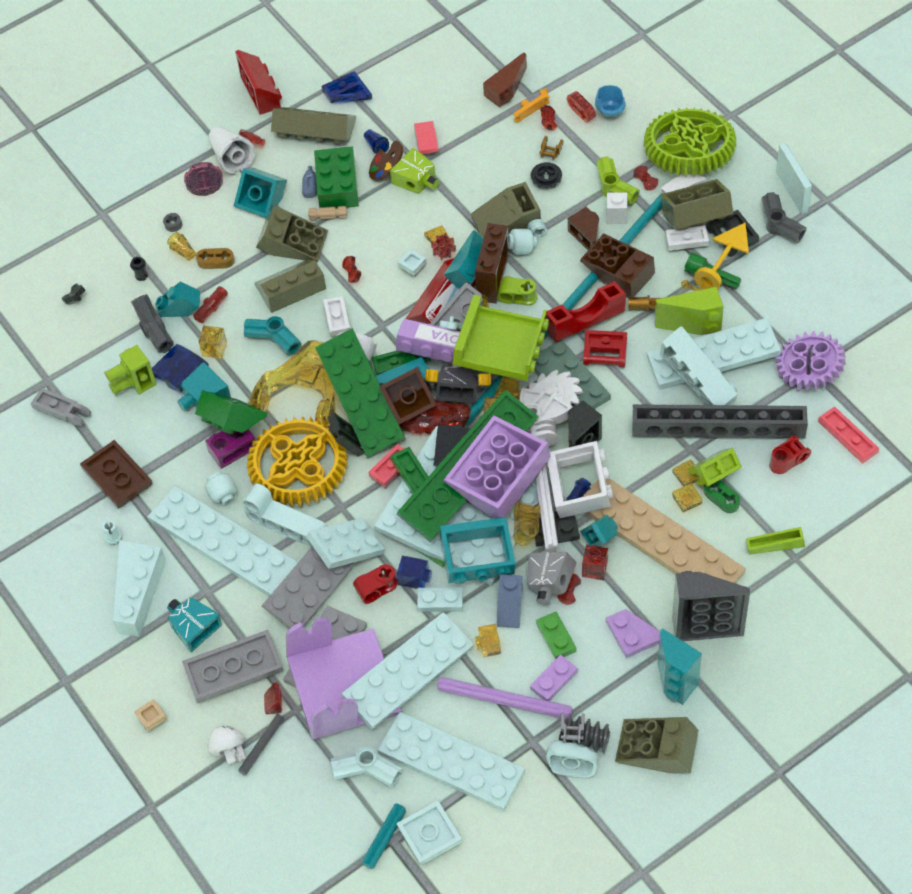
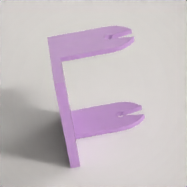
M316 617L312 629L307 631L301 622L292 626L286 633V657L312 740L366 725L358 716L356 700L342 698L341 694L384 660L375 630L370 629L332 640V624L327 618ZM398 708L387 718L397 716L399 712H402L401 708Z

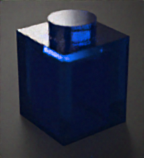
M402 555L396 573L398 585L414 589L425 588L426 582L429 583L432 576L428 560Z

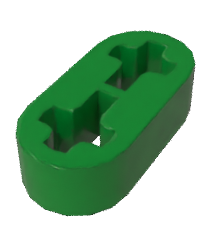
M719 480L710 486L704 485V495L722 511L734 513L739 509V495L723 481ZM710 487H712V488L718 487V490L716 491V490L714 489V490L711 491V490H710ZM726 500L729 501V502H730L731 500H733V501H734V504H732V503L726 504Z

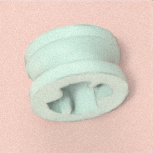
M535 219L527 225V229H530L536 238L543 237L547 233V228L542 219Z

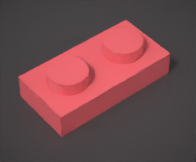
M397 444L368 472L369 477L386 488L399 475L390 460V456L404 448Z

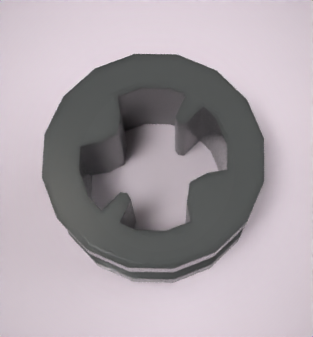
M169 213L163 219L167 231L176 232L182 228L183 224L177 213Z

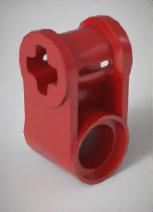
M794 435L773 449L769 467L776 474H784L796 465L803 463L811 455V450L805 448L799 441V437Z
M388 564L380 565L378 568L357 577L353 582L354 588L365 604L372 603L381 596L392 592L398 585L395 570Z

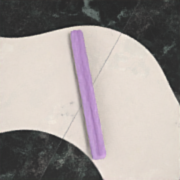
M440 677L437 684L439 691L561 718V713L565 712L564 719H567L569 714H572V706L467 682Z

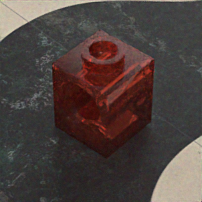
M586 545L582 562V577L604 581L608 564V548Z

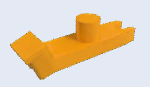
M548 89L540 90V96L531 102L524 99L520 104L522 108L513 114L515 116L513 120L518 123L544 105L549 104Z

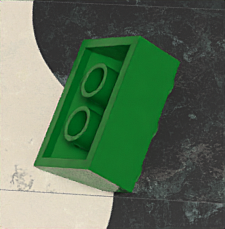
M202 390L195 414L202 417L201 421L209 423L211 426L221 429V431L233 434L234 431L243 433L266 418L268 412L239 399Z

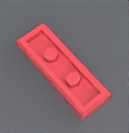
M835 406L818 418V422L862 464L879 452V447Z

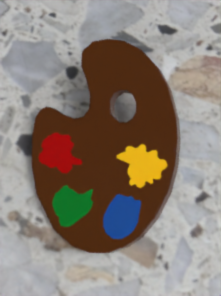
M393 141L388 153L385 154L383 149L376 153L369 169V176L372 180L380 181L390 175V170L401 160L403 145L399 141Z

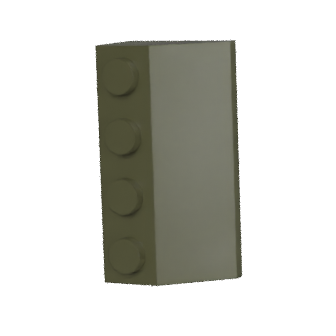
M288 107L273 108L271 132H277V136L288 137V134H294L295 138L307 139V136L314 137L315 141H325L328 138L333 139V143H344V140H350L356 115Z

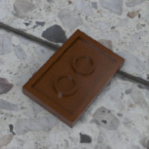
M115 440L80 463L83 471L118 509L153 484L150 477Z

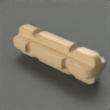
M338 206L337 209L335 207H321L319 210L317 208H310L308 216L310 220H317V218L335 219L336 216L346 218L347 208L346 206Z

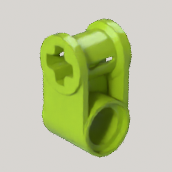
M505 276L501 279L497 299L506 304L533 305L538 299L535 292L536 283L531 279Z

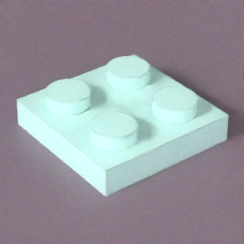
M438 800L396 823L397 828L420 866L462 843V838Z

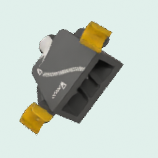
M451 364L443 365L440 372L426 369L425 381L428 382L430 388H436L435 400L476 403L477 392H481L487 385H491V374H478L476 376L472 369Z

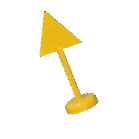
M746 223L712 238V241L727 247L712 269L702 267L695 272L694 280L700 288L717 287V290L720 289L722 280L716 271L731 248L749 254Z

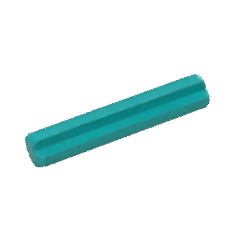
M398 803L393 805L362 860L365 867L373 869L397 828L396 823L400 822L406 813L404 806Z

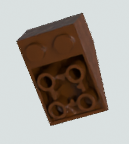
M604 233L580 259V262L606 284L615 281L626 293L627 298L629 296L635 297L655 274L653 256Z

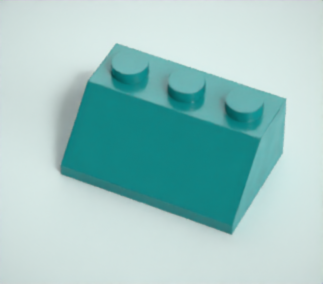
M662 628L659 636L658 668L663 693L671 701L679 702L683 705L699 684L702 653Z

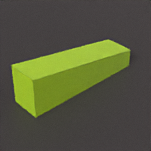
M801 527L746 538L749 554L805 547Z

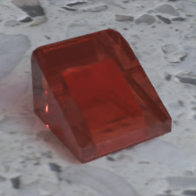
M278 682L273 683L264 694V709L267 715L282 713V692Z

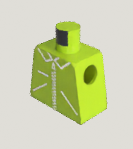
M412 148L390 170L391 184L417 194L421 193L426 187L435 190L440 182L439 179L435 178V165L415 148Z

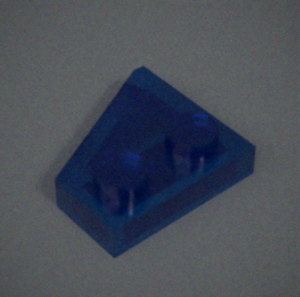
M355 71L321 86L322 92L331 103L372 99V93Z

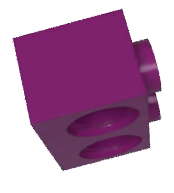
M249 429L243 433L234 431L233 434L220 431L205 440L209 454L220 469L249 454V448L253 447L252 443L256 441Z

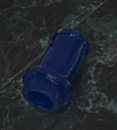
M584 478L576 480L575 487L566 500L583 497L591 489V483Z

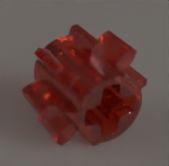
M446 233L441 236L436 235V242H431L433 255H438L441 260L447 257L451 258V251H456L454 238H449Z

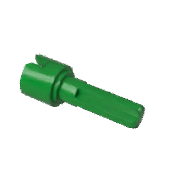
M692 252L687 259L684 271L694 275L702 267L712 269L714 266L708 264L707 258ZM718 268L716 272L720 275L722 284L734 289L740 286L741 278Z

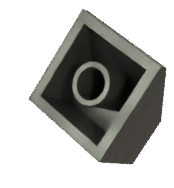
M581 401L568 412L569 447L594 441L598 443L602 439V414L585 401Z

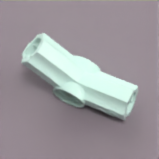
M363 747L357 753L330 759L335 780L362 774L372 776L392 788L397 784L403 772L399 766L377 755L371 747ZM365 759H372L371 763H362Z

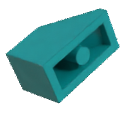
M608 515L580 530L591 550L619 534L616 522L609 518Z

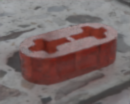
M578 91L567 96L570 108L584 122H588L596 117L593 106Z

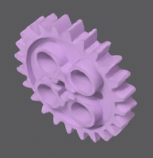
M815 331L809 336L804 332L803 337L796 334V340L789 338V345L782 344L783 350H781V355L776 357L777 371L779 377L783 378L784 383L789 382L791 388L797 384L798 390L805 386L806 391H809L810 386L818 390V385L820 384L825 388V382L827 381L833 384V377L839 378V372H843V365H846L845 352L842 344H838V339L832 340L831 334L824 337L823 332L817 336ZM811 347H813V349H812V354H813V356H812V357H811V355H810ZM811 362V373L809 374L808 365H810Z

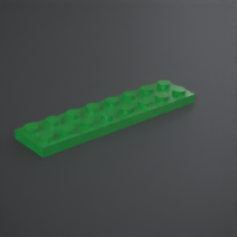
M507 390L499 396L398 510L397 515L429 542L440 532V526L446 525L467 501L466 498L446 484L444 479L490 419L496 416L527 432L539 418L538 415Z

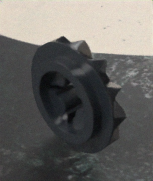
M540 163L531 171L532 182L537 184L539 188L543 186L548 189L549 186L555 187L557 183L561 182L562 171L554 163ZM545 172H547L549 176L548 179H545L544 177Z

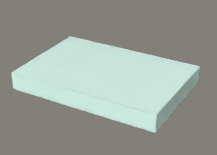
M786 143L779 145L776 172L801 214L806 213L809 210L812 185Z

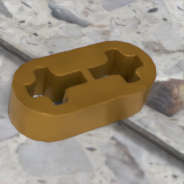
M228 248L201 249L196 254L197 264L202 269L229 268L235 262L234 254Z

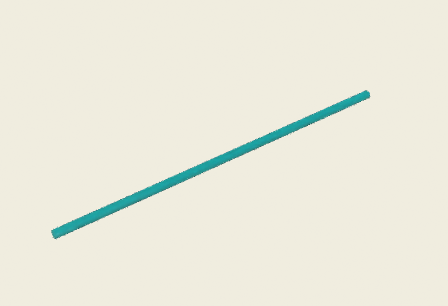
M660 195L619 241L628 245L662 208ZM591 271L563 303L564 307L571 310L599 277ZM543 331V333H545V340L549 334L546 331ZM499 375L454 426L467 428L507 383L510 377Z

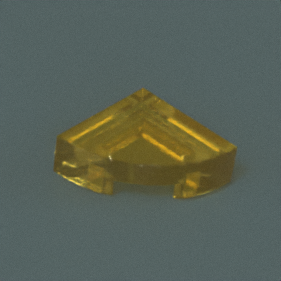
M442 225L424 232L425 238L433 244L447 245L451 243V239Z

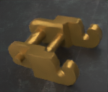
M544 136L539 153L542 158L546 155L551 156L552 160H555L560 155L564 140L561 139L554 148L547 146L548 136ZM546 149L554 150V152H547Z

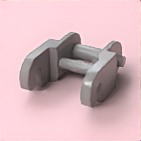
M562 712L561 732H564V735H561V739H563V743H566V740H578V744H580V741L584 738V736H581V733H584L585 713H582L581 724L578 726H567L564 720L565 712ZM567 730H578V735H566Z

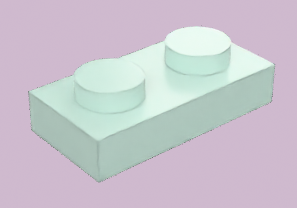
M463 587L418 588V612L463 611Z

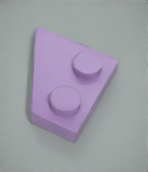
M627 609L606 617V624L626 658L659 644L660 631Z

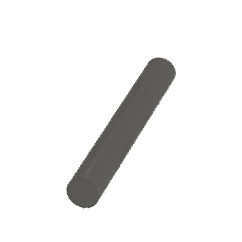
M276 714L238 771L242 775L246 776L283 722L284 717L280 714Z

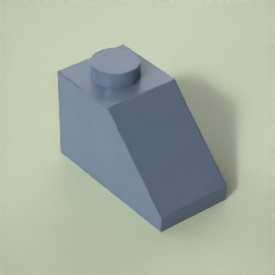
M500 574L497 627H520L523 576Z

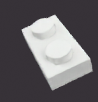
M705 225L689 227L685 230H665L669 251L709 246Z
M343 296L324 299L330 336H336L341 332L350 330Z

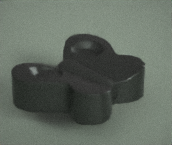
M78 283L74 284L71 287V292L64 295L62 300L65 304L76 300L80 301L82 299L80 295L85 292V288L82 285H78Z

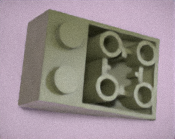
M523 182L508 187L473 211L471 217L481 237L484 239L488 223L506 225L510 234L512 229H527V225L531 221L541 219V210L527 183Z
M274 205L266 217L256 248L273 256L298 260L312 259L318 262L328 230Z
M687 717L624 719L615 762L665 773H691L699 730Z

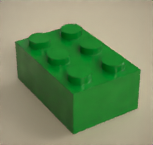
M353 146L314 150L319 208L335 207L337 209L338 206H346V208L359 206Z

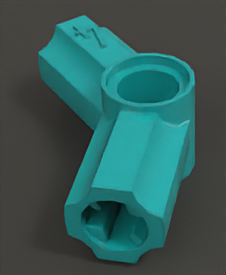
M272 316L267 320L246 319L244 322L245 337L269 338L271 342L276 343L287 355H294L301 347V341L284 325L281 317Z

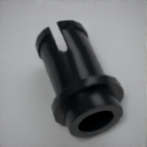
M134 257L130 262V267L135 273L136 280L144 281L148 277L145 268L146 261L141 257Z

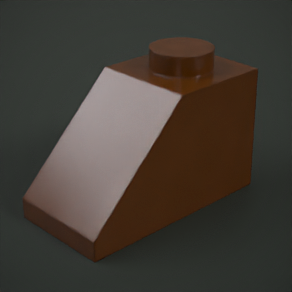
M586 206L568 217L567 220L568 232L589 250L598 240L599 217Z

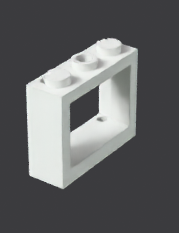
M597 441L550 452L551 457L547 462L555 507L559 518L611 507L610 498L613 497L611 484L607 485L606 480L610 479L607 466H603L606 456L604 449H599ZM595 460L601 493L565 501L560 468Z

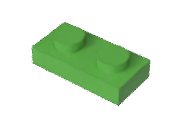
M557 611L536 620V625L555 660L560 654L565 657L576 652V646Z

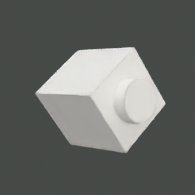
M607 193V224L627 223V193Z

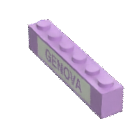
M403 319L397 334L396 350L453 363L454 348L460 331Z

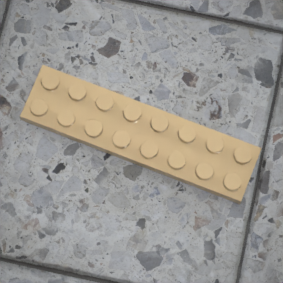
M611 479L606 480L607 485L611 484L613 497L610 498L611 507L585 513L595 521L608 515L617 524V531L619 533L617 536L674 574L683 571L702 572L737 583L745 573V567ZM599 480L595 482L583 497L601 493Z

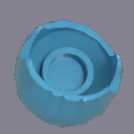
M614 85L600 87L595 98L596 109L606 117L619 116L626 107L622 90Z

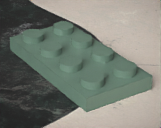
M559 340L540 351L539 358L534 359L536 361L534 372L538 376L543 373L547 377L552 371L558 370L559 374L570 372V377L578 378L580 382L577 386L583 390V393L577 394L579 403L585 401L592 408L596 409L611 400V394L563 340Z

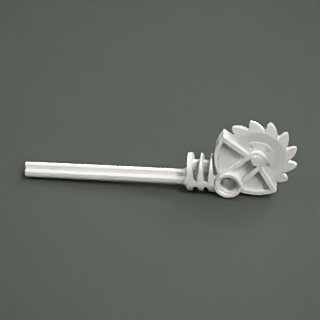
M554 370L547 377L542 373L537 383L530 382L529 389L522 388L520 392V402L539 416L527 432L548 442V446L557 443L556 424L568 420V412L573 407L572 404H579L577 394L583 393V390L577 386L580 380L570 377V372L559 374L558 370ZM545 464L535 478L545 549L556 551V548L559 546L547 464Z

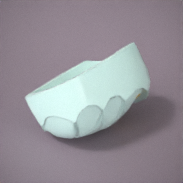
M555 740L550 743L547 749L546 759L553 773L580 778H589L595 775L597 753L592 748L574 742L563 743V741Z

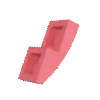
M433 121L414 123L419 152L421 154L439 152Z

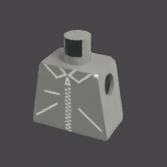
M568 552L529 553L527 584L538 594L536 600L538 603L548 605L550 604L551 595H561L566 592L577 563Z

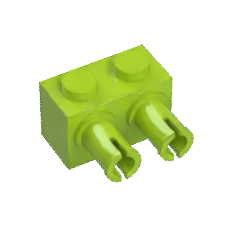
M138 345L128 348L119 354L120 364L104 372L110 382L108 385L114 395L130 386L140 395L157 385L150 361Z

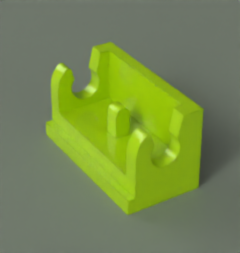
M728 448L720 450L688 468V471L692 475H698L699 480L695 482L697 485L706 484V486H710L742 468V465L734 449Z

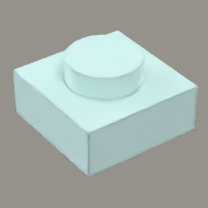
M410 249L398 261V267L415 276L427 262L425 257Z

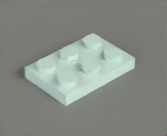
M363 518L311 530L306 537L328 569L380 556L385 551L384 546Z

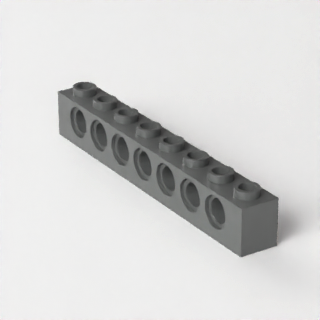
M633 404L632 436L790 438L796 435L799 438H806L808 426L807 406Z

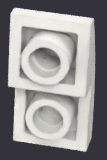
M682 174L668 182L661 189L664 193L707 182V179L699 174H695L694 177L692 174H688L686 177Z

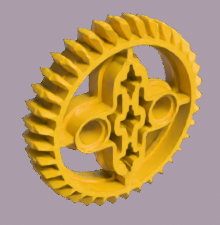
M303 416L300 420L293 417L292 421H288L285 418L284 423H280L277 420L276 426L270 424L269 430L263 429V435H257V441H253V447L249 448V455L247 457L248 475L253 485L261 484L271 492L274 501L281 502L283 505L289 503L291 508H293L294 504H298L301 508L302 503L310 506L311 501H315L318 504V498L326 499V493L332 495V488L338 489V483H342L348 466L347 450L336 442L337 436L334 437L331 434L326 422L321 425L319 419L314 422L311 417L305 420ZM297 434L307 435L298 443H295L288 437ZM329 444L333 449L335 460L331 471L324 478V468L319 464V461L324 457L325 446ZM270 447L271 455L276 461L270 468L269 478L265 480L261 473L260 462L264 453ZM297 480L308 487L298 490L286 489Z

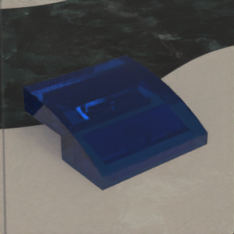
M176 344L152 367L154 377L164 381L168 388L182 392L181 383L201 363L204 362L207 366L209 364L191 350Z

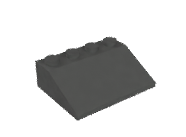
M683 571L675 574L672 613L675 636L682 641L744 636L750 588L702 572Z

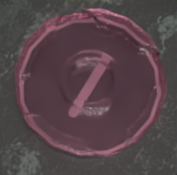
M200 162L191 166L188 172L186 171L184 183L190 193L197 196H207L220 189L223 184V174L218 166H214L213 163Z

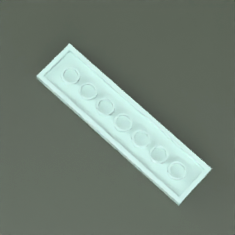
M176 486L147 516L151 523L267 596L273 593L298 563V561Z

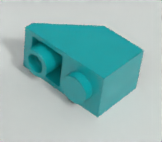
M180 281L165 294L157 298L155 302L156 313L160 317L190 315L199 308L200 290Z

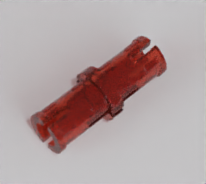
M218 286L209 298L207 297L203 300V305L193 314L194 319L199 323H204L212 312H216L218 305L228 295V292L223 287Z

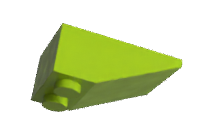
M717 287L656 299L655 328L676 331L682 326L687 333L697 335L721 331L724 305Z

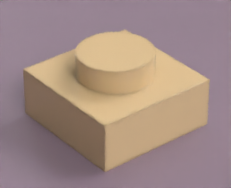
M154 699L134 711L147 732L167 720L166 715Z

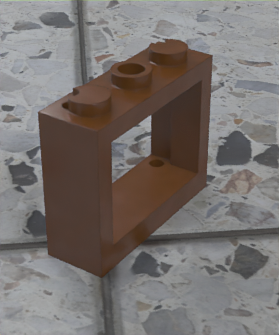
M488 223L475 269L476 290L482 294L483 302L497 304L500 282L504 277L509 257L508 226Z

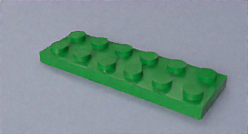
M353 328L315 347L366 457L370 458L406 440L379 387L381 385Z

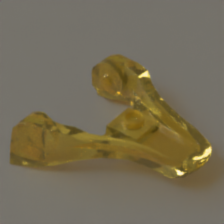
M317 340L307 341L283 365L274 370L266 371L252 391L250 405L265 411L268 408L271 393L284 385L296 384L313 388L321 393L324 399L317 406L315 421L319 420L321 425L326 422L329 427L328 416L336 413L334 387L315 347L324 342H318Z

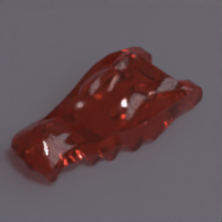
M435 400L436 406L399 425L402 431L420 435L423 433L431 434L438 424L466 427V423L470 419L471 409L467 404H450Z

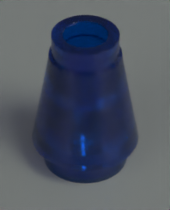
M372 129L364 133V138L374 153H377L380 149H383L385 153L388 151L389 142L386 137Z

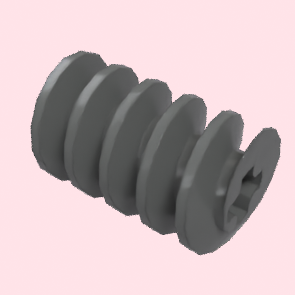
M570 713L567 719H565V724L567 726H578L581 724V716L576 721H573V715ZM588 718L585 722L584 733H581V736H584V738L580 741V744L584 741V746L588 748L593 744L595 752L602 746L603 754H605L610 738L609 724L606 723L604 728L600 729V721L591 726V719ZM567 730L566 735H578V730ZM560 731V735H559V740H560V741L563 740V739H561V735H564V732H561V731Z

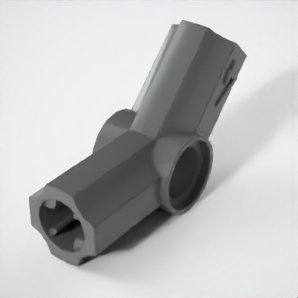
M774 192L767 193L761 199L767 221V231L771 234H782L796 243L800 242L807 227L786 216L778 194Z
M145 294L132 300L131 304L140 320L139 325L145 337L150 338L158 353L170 351L174 345L173 340L166 331L165 325L160 315L156 313L148 295Z

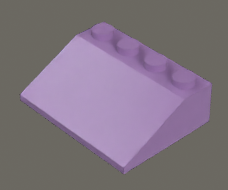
M493 416L445 477L444 482L485 514L493 518L506 517L551 457L548 442Z

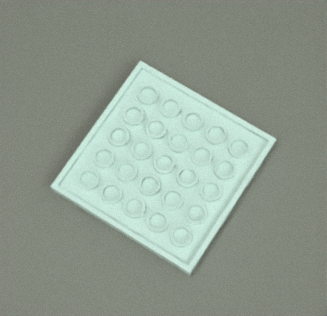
M438 426L435 427L417 456L419 463L428 476L437 467L433 464ZM534 478L506 516L513 549L528 525L531 515L535 513L539 506L536 478ZM403 480L376 522L375 530L444 562L440 532L429 542L397 515L398 510L412 496L411 491ZM467 500L446 525L494 518L485 514ZM500 536L449 543L454 568L505 562ZM497 577L488 578L482 582L492 586Z

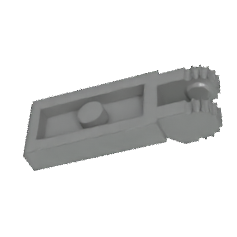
M41 388L31 402L32 408L66 422L69 421L71 424L79 427L83 426L84 421L73 413L76 411L79 415L89 417L91 414L89 408L78 404L77 401Z

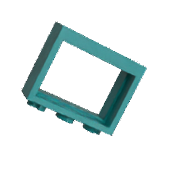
M506 517L440 526V541L448 584H463L470 580L484 581L488 578L500 577V574H515L516 563ZM500 536L505 562L462 568L453 567L449 543Z

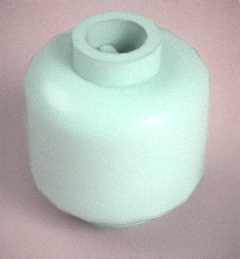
M512 229L510 234L508 233L509 250L513 255H528L536 247L537 238L533 236L530 229Z
M216 472L207 478L205 489L214 503L226 505L234 500L233 496L237 492V487L229 474Z

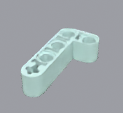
M254 484L243 501L246 515L250 520L309 547H312V545L306 538L308 532L328 526L316 518L274 501L271 492L261 484Z

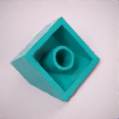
M243 168L233 206L266 218L273 206H278L282 200L287 179L256 168Z

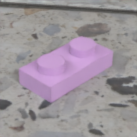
M560 654L530 685V690L541 699L551 701L578 673V668Z

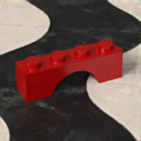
M614 281L598 288L593 298L579 309L568 310L562 304L548 310L546 314V319H549L547 333L557 342L624 312L626 293Z

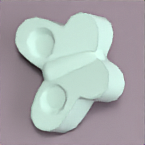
M450 316V321L440 320L439 327L461 330L463 323L454 322V316Z

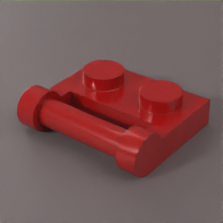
M586 330L583 364H610L625 367L627 332ZM590 352L618 353L619 357L590 355Z

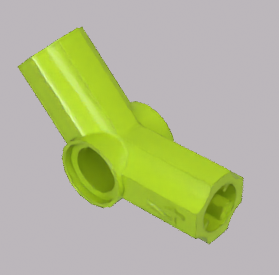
M609 156L601 157L596 162L602 186V194L607 197V193H627V204L633 205L637 201L640 190L619 179L613 159L609 158Z

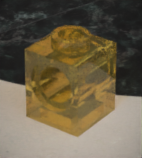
M203 325L198 341L203 357L222 359L227 344L224 328Z

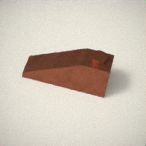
M523 52L483 83L484 96L498 107L510 102L514 97L527 68L526 53Z

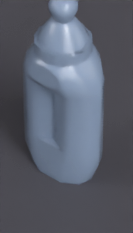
M308 166V170L302 178V194L305 198H313L317 193L316 175L312 170V166Z

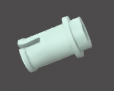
M106 520L102 524V529L105 533L104 539L108 544H117L121 539V532L116 528V523L113 520H109L110 525H108Z

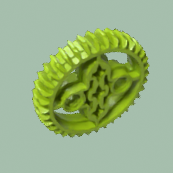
M686 107L683 110L678 108L677 111L671 110L670 113L664 112V115H658V119H653V122L649 123L644 136L646 156H648V160L652 161V165H657V169L662 168L663 172L677 173V176L684 174L685 177L688 174H692L693 177L695 174L702 176L703 173L710 174V171L716 172L717 168L722 169L723 165H727L734 155L737 142L734 128L726 118L723 119V116L717 115L716 112L710 113L709 109L704 111L702 108L698 110L695 107L693 109ZM670 130V134L663 137V142L656 144V140L663 133ZM723 140L724 144L710 154V150L717 146V142Z

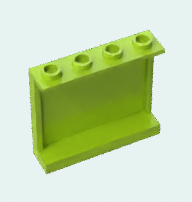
M474 294L454 348L452 365L528 381L529 374H534L536 361L534 359L539 358L541 349L539 345H543L545 333L543 331L547 332L549 319H546L547 310L543 311L540 319L481 306L482 296Z

